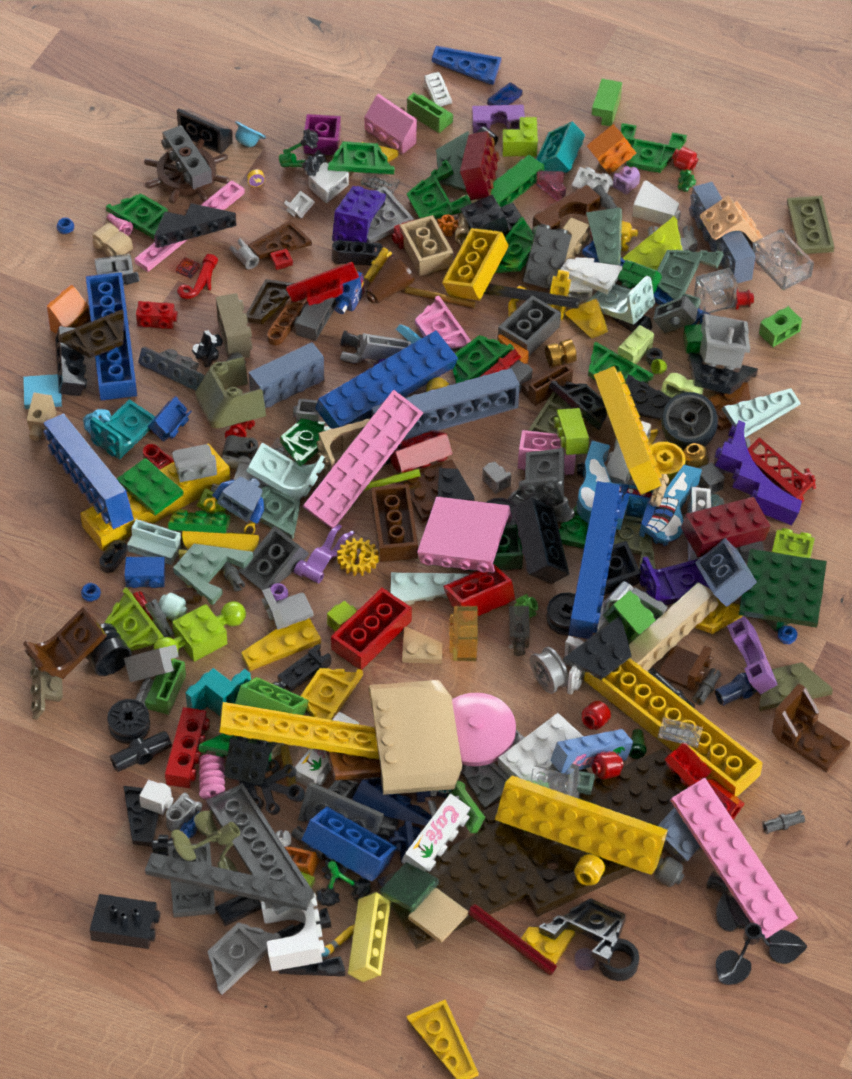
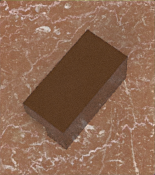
M558 364L523 383L521 392L536 406L549 399L553 393V390L549 388L551 381H556L558 385L572 382L573 371L567 364L563 366Z

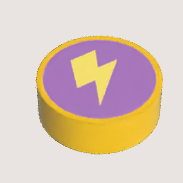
M260 170L249 172L247 175L248 184L252 187L263 185L265 182L264 173Z

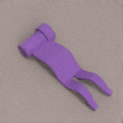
M338 524L329 532L324 545L312 552L307 562L300 560L296 564L294 573L301 577L305 576L319 584L324 577L322 572L330 559L337 557L340 545H344L345 541L353 536L355 532L350 531L342 535L335 547L330 550L336 533L342 527V525Z

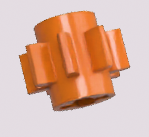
M443 215L441 219H438V226L444 236H452L458 228V220H454L453 215Z

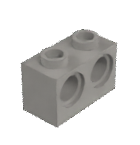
M130 254L94 259L96 275L122 272V275L133 273Z

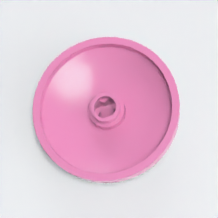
M468 693L452 699L462 765H488L498 761L501 755L511 749L516 736V723L513 713L503 701L484 693Z

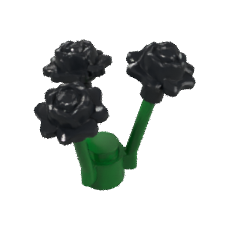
M307 129L303 131L304 135L300 143L288 149H283V154L279 155V163L283 168L302 167L308 176H316V172H319L321 167L320 165L327 163L325 154L317 150L313 157L308 156V159L297 160L296 155L291 153V151L300 146L307 145L311 149L317 147L319 140L317 133Z

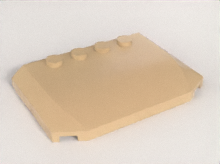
M439 680L369 685L368 690L373 711L383 795L455 789L456 782L462 771V761L452 697Z

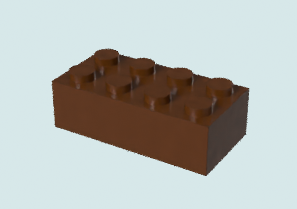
M409 484L371 488V505L380 562L418 559V539Z

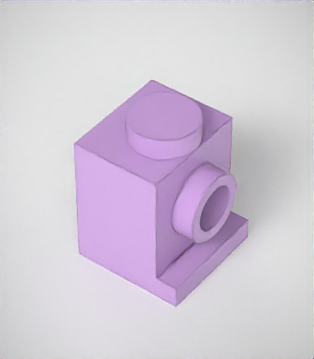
M625 166L618 174L615 173L613 187L627 195L639 184L640 173L637 168Z

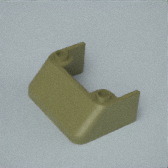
M244 357L225 362H215L209 368L195 391L196 400L212 428H222L266 416L262 389L243 393L241 389L237 388L238 386L248 384Z

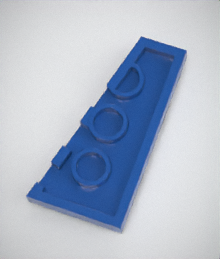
M436 46L432 62L494 85L501 64V57Z

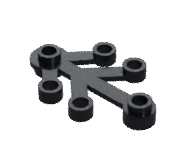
M275 759L268 761L266 773L270 771L274 774L265 778L262 785L238 780L239 784L243 783L255 803L259 801L257 804L259 809L263 808L264 801L258 797L255 786L261 787L267 804L266 810L271 815H277L280 811V806L274 801L271 791L287 795L293 802H300L305 796L304 789L298 784H292L287 787L276 783L285 777L293 778L297 770L291 764L285 765L280 770L281 765Z

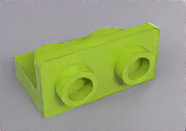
M782 528L776 532L772 552L810 558L815 538L811 537L812 535L809 533L801 532L800 534H795L793 530Z

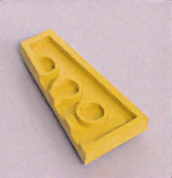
M310 618L288 627L275 629L241 652V655L249 671L318 645L321 643V637Z

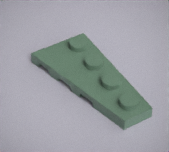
M621 208L587 212L599 263L620 266Z

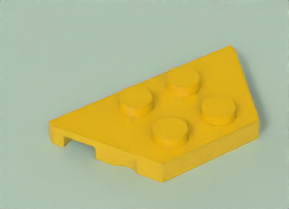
M319 668L301 697L309 700L306 709L312 717L333 720L362 678L363 670L357 669V672H345V669L331 670Z

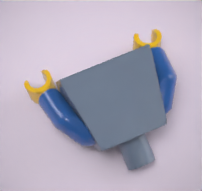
M239 477L236 480L222 482L212 494L213 497L204 501V507L208 503H212L213 506L209 509L212 512L215 510V502L218 500L217 504L246 522L250 520V524L244 528V533L250 527L253 530L251 535H254L256 531L255 525L259 523L264 512V500L261 497L262 489L258 487L260 483L253 477L249 480Z

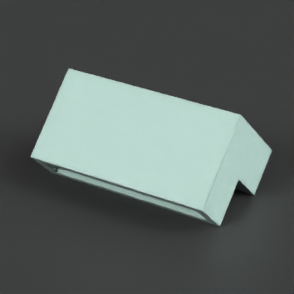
M136 519L131 528L132 536L127 544L128 552L144 557H165V563L173 565L179 549L181 550L182 548L180 533Z

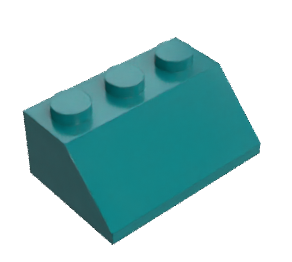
M573 121L548 132L536 160L544 164V172L557 176L568 173L573 167L572 164L578 156L577 153L580 147L583 145L585 134Z

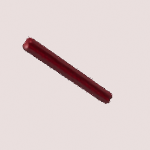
M476 904L471 906L468 915L548 975H552L557 969L556 964Z

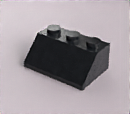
M177 109L178 126L182 125L193 142L197 143L199 139H203L204 147L219 154H222L233 142L232 129L190 110Z

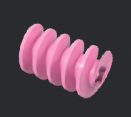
M211 754L201 756L199 758V795L207 800L225 792V760L220 756Z

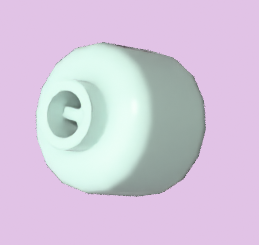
M173 593L163 595L158 603L163 614H166L167 619L171 621L184 616L188 609L185 607V599Z

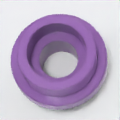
M276 583L270 588L276 602L288 597V589L283 584Z

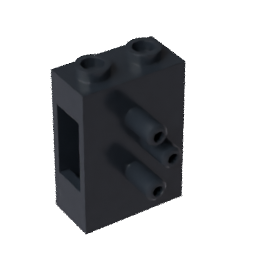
M99 894L89 930L91 941L149 949L150 943L154 942L156 937L155 923L160 921L161 912L157 909V902Z

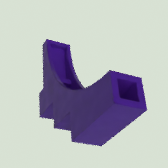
M738 420L736 426L730 428L728 433L730 438H728L727 442H724L722 448H717L714 458H717L715 466L733 473L732 479H734L732 487L750 494V498L754 497L763 514L792 526L799 514L802 500L781 490L760 471L751 458L746 446L744 436L745 422Z

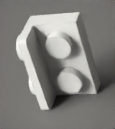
M580 167L572 183V188L578 189L588 185L593 189L601 184L607 193L609 188L613 187V181L605 173L600 175L591 168L586 167L584 169Z

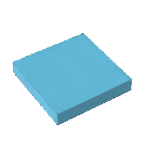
M57 374L24 377L25 409L30 408L34 392L52 395L55 407H62V394H59Z

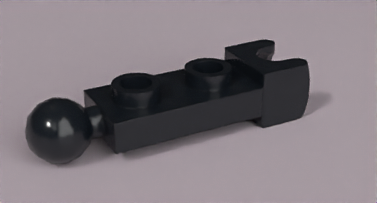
M318 644L310 649L308 654L277 675L279 682H273L272 684L283 689L287 688L292 692L315 675L319 668L329 667L332 662L331 655L327 653L321 656V645Z

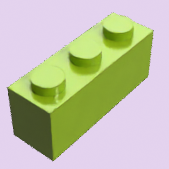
M580 409L557 410V417H554V427L557 428L560 446L564 448L565 454H588L589 436Z

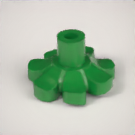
M687 169L686 171L682 170L680 172L681 177H678L679 184L677 187L679 190H683V192H688L689 188L696 184L694 175L691 174V170Z

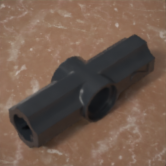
M162 731L145 740L143 738L135 739L129 744L128 748L111 755L110 760L115 771L120 772L137 763L139 765L147 764L153 759L154 755L171 748L172 743L167 732Z

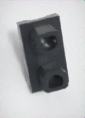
M207 330L203 332L201 342L192 347V353L196 359H201L204 362L205 368L211 366L212 360L218 359L219 351L216 347L222 346L223 339L219 334L212 335Z

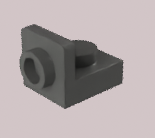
M383 816L379 832L376 835L384 840L393 838L394 832L398 828L399 819Z

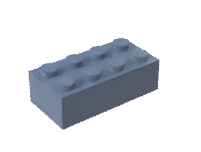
M311 342L249 372L250 392L262 389L265 408L286 400L299 392H303L305 389L324 381V356Z

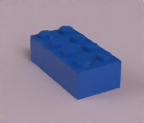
M329 807L324 808L309 821L302 841L307 843L309 847L321 851L326 857L338 861L345 868L355 871L362 878L370 881L376 879L389 867L397 849L393 844Z

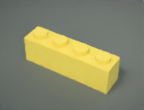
M377 892L358 899L348 974L362 982L380 976L382 970L391 901Z

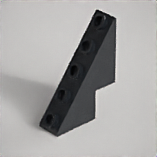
M193 203L190 204L186 215L165 211L154 235L155 247H164L235 227L237 225L236 213Z

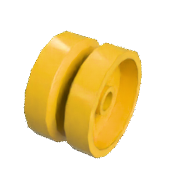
M658 442L651 445L652 455H654L658 464L655 468L658 467L661 474H666L669 478L666 485L668 487L682 466L685 465V454L680 447L673 443Z

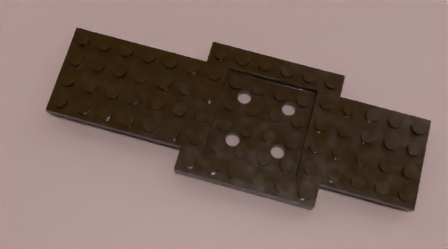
M664 748L623 766L621 773L617 777L604 780L600 778L595 779L591 795L571 791L574 771L564 773L545 782L549 784V789L658 826L673 810L674 806L670 799L689 788L682 783L681 777L676 772L668 768L667 762L664 760L668 753ZM587 769L576 770L589 773ZM499 804L482 811V814L485 816L480 827L482 832L447 847L441 857L438 855L435 857L434 861L436 863L430 872L426 870L420 876L406 866L378 879L377 885L384 897L391 901L390 906L413 945L418 949L436 939L411 922L409 915L435 888L467 911H469L472 905L476 904L489 915L525 898L536 917H539L636 871V869L599 857L605 865V871L599 882L590 886L583 885L576 878L574 870L580 858L590 853L539 835L535 838L528 837V831L495 820ZM555 863L558 865V868L552 870L547 865ZM468 915L452 932L476 920Z

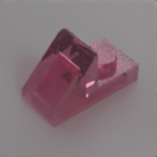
M537 172L536 185L556 201H560L566 196V188L563 185L564 172Z

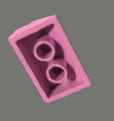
M380 94L376 95L364 117L365 130L389 145L392 149H396L399 153L404 154L416 144V119Z
M522 430L517 469L525 470L526 452L560 449V438H558L557 434ZM564 450L565 475H574L576 454L566 455Z

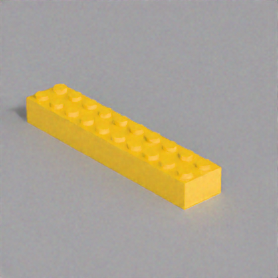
M631 658L602 680L585 672L584 681L670 750L675 751L683 742L689 743L687 745L712 771L706 778L708 780L715 779L735 796L738 797L761 775L762 761ZM666 727L691 731L695 739L686 742L666 735L664 732Z

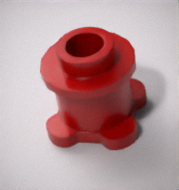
M735 288V309L739 310V306L751 307V304L754 303V293H751L750 289L738 292V288Z
M809 468L804 469L805 473L803 475L813 482L811 489H816L815 476L810 472ZM803 480L794 481V487L798 490L806 484Z

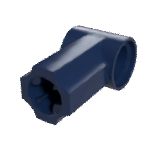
M746 673L738 674L732 682L715 689L716 699L723 706L741 697L748 699L757 692L750 684Z

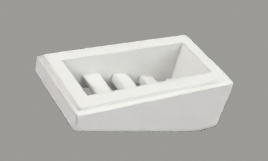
M436 72L425 75L424 86L432 101L439 106L452 104L441 74Z

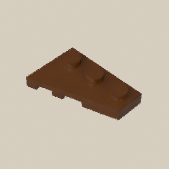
M289 220L248 244V247L260 260L270 257V253L287 249L289 252L311 246L312 240Z

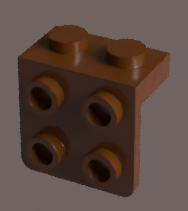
M704 645L701 653L698 655L681 647L674 646L662 665L659 674L666 680L694 691L698 682H702L705 675L704 671L712 663V648Z

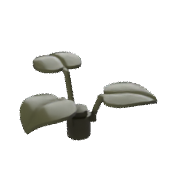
M212 810L202 811L194 817V822L197 829L203 835H206L207 839L191 845L188 837L182 831L174 830L171 832V838L176 851L187 861H193L196 858L194 849L210 841L218 842L220 845H227L220 855L221 861L218 862V868L238 872L233 862L228 857H225L229 848L234 845L232 841L240 835V830L235 823L229 822L217 830Z

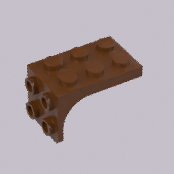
M82 607L49 640L42 643H31L26 640L23 645L26 648V654L35 660V666L38 670L48 672L52 677L56 676L64 679L107 634L90 611Z

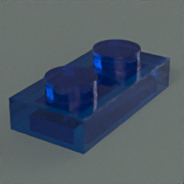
M510 82L488 98L487 104L489 106L510 105L523 95V90Z

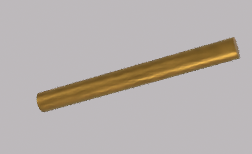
M409 286L405 290V293L434 300L437 296H440L443 302L475 308L476 301Z

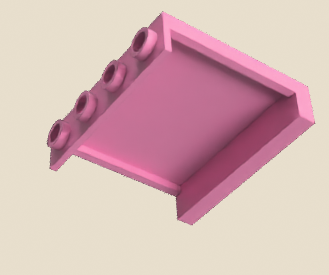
M436 497L417 551L420 562L425 565H439L446 568L454 567L463 570L470 569L494 573L493 561L506 523H511L512 520L509 505Z

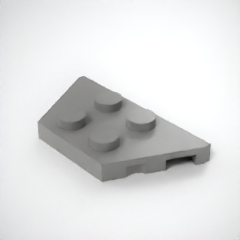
M238 922L207 952L220 994L223 995L268 953L267 941L282 939L281 936L277 933L265 932L257 927L251 928L246 924Z

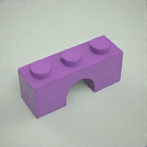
M524 105L472 106L473 133H477L483 126L490 130V126L497 122L505 124L507 129H519V118L525 117Z

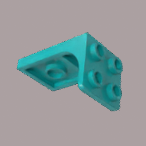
M129 399L110 417V421L102 423L95 417L90 420L91 441L94 445L106 450L109 455L115 456L120 460L151 430L148 425L155 416Z

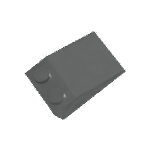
M274 526L253 552V559L245 568H240L239 572L261 590L271 588L276 583H280L293 573L296 564L300 560L304 561L309 553Z

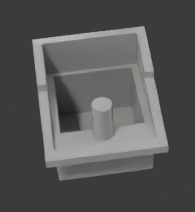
M704 314L701 326L703 336L700 347V354L704 362L714 367L717 364L723 365L724 368L730 370L741 368L745 352L750 353L747 321Z

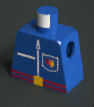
M358 272L359 278L343 284V294L335 298L336 306L334 310L337 313L344 314L346 310L354 311L365 293L362 273Z

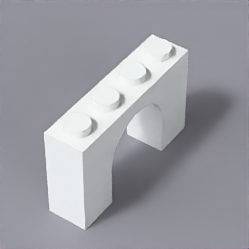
M315 893V898L310 900L307 911L291 908L276 915L269 902L261 901L265 924L283 920H297L305 924L304 928L294 936L267 941L272 971L322 962L321 953H325L323 940H319V937H323L321 925H316L320 918L318 908L314 909L313 907L317 906Z

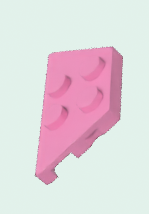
M437 296L435 302L431 306L428 305L424 312L415 319V325L424 337L437 330L450 348H463L471 341L440 296Z

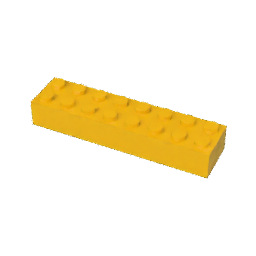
M615 366L594 374L626 465L640 495L662 486L659 479L662 478L661 472L658 467L655 468L658 465L654 455H652L653 451L650 444L647 442L649 440L645 431H643L644 427L639 419L638 411L634 407L635 403L632 396H630L631 392L628 385L623 383L625 380L621 371L617 373Z
M208 443L207 445L210 446L211 453L216 459L217 475L179 482L174 462L160 469L161 472L183 489L184 495L156 516L126 491L134 520L113 529L109 523L105 524L101 513L98 514L94 506L80 513L82 527L103 552L113 541H123L132 536L131 528L136 519L154 524L174 511L199 499L205 488L211 491L213 484L220 485L222 482L229 481V466Z
M511 776L505 782L495 820L650 875L657 868L668 832L667 829L515 776Z

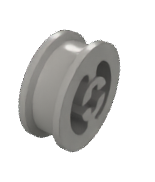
M545 647L541 654L535 653L530 656L533 674L546 692L553 694L557 691V687L568 685L569 674L567 668L554 649Z

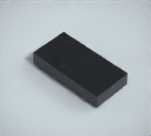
M237 896L215 907V911L224 926L262 909L259 900L243 896Z

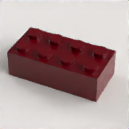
M489 131L468 135L460 173L470 201L490 196L491 190L494 188L493 181L496 179L495 172L498 170L497 163L500 161L498 152H495L494 139L490 137Z
M751 497L687 513L681 529L698 558L704 556L724 538L735 548L764 541L771 526L755 498Z

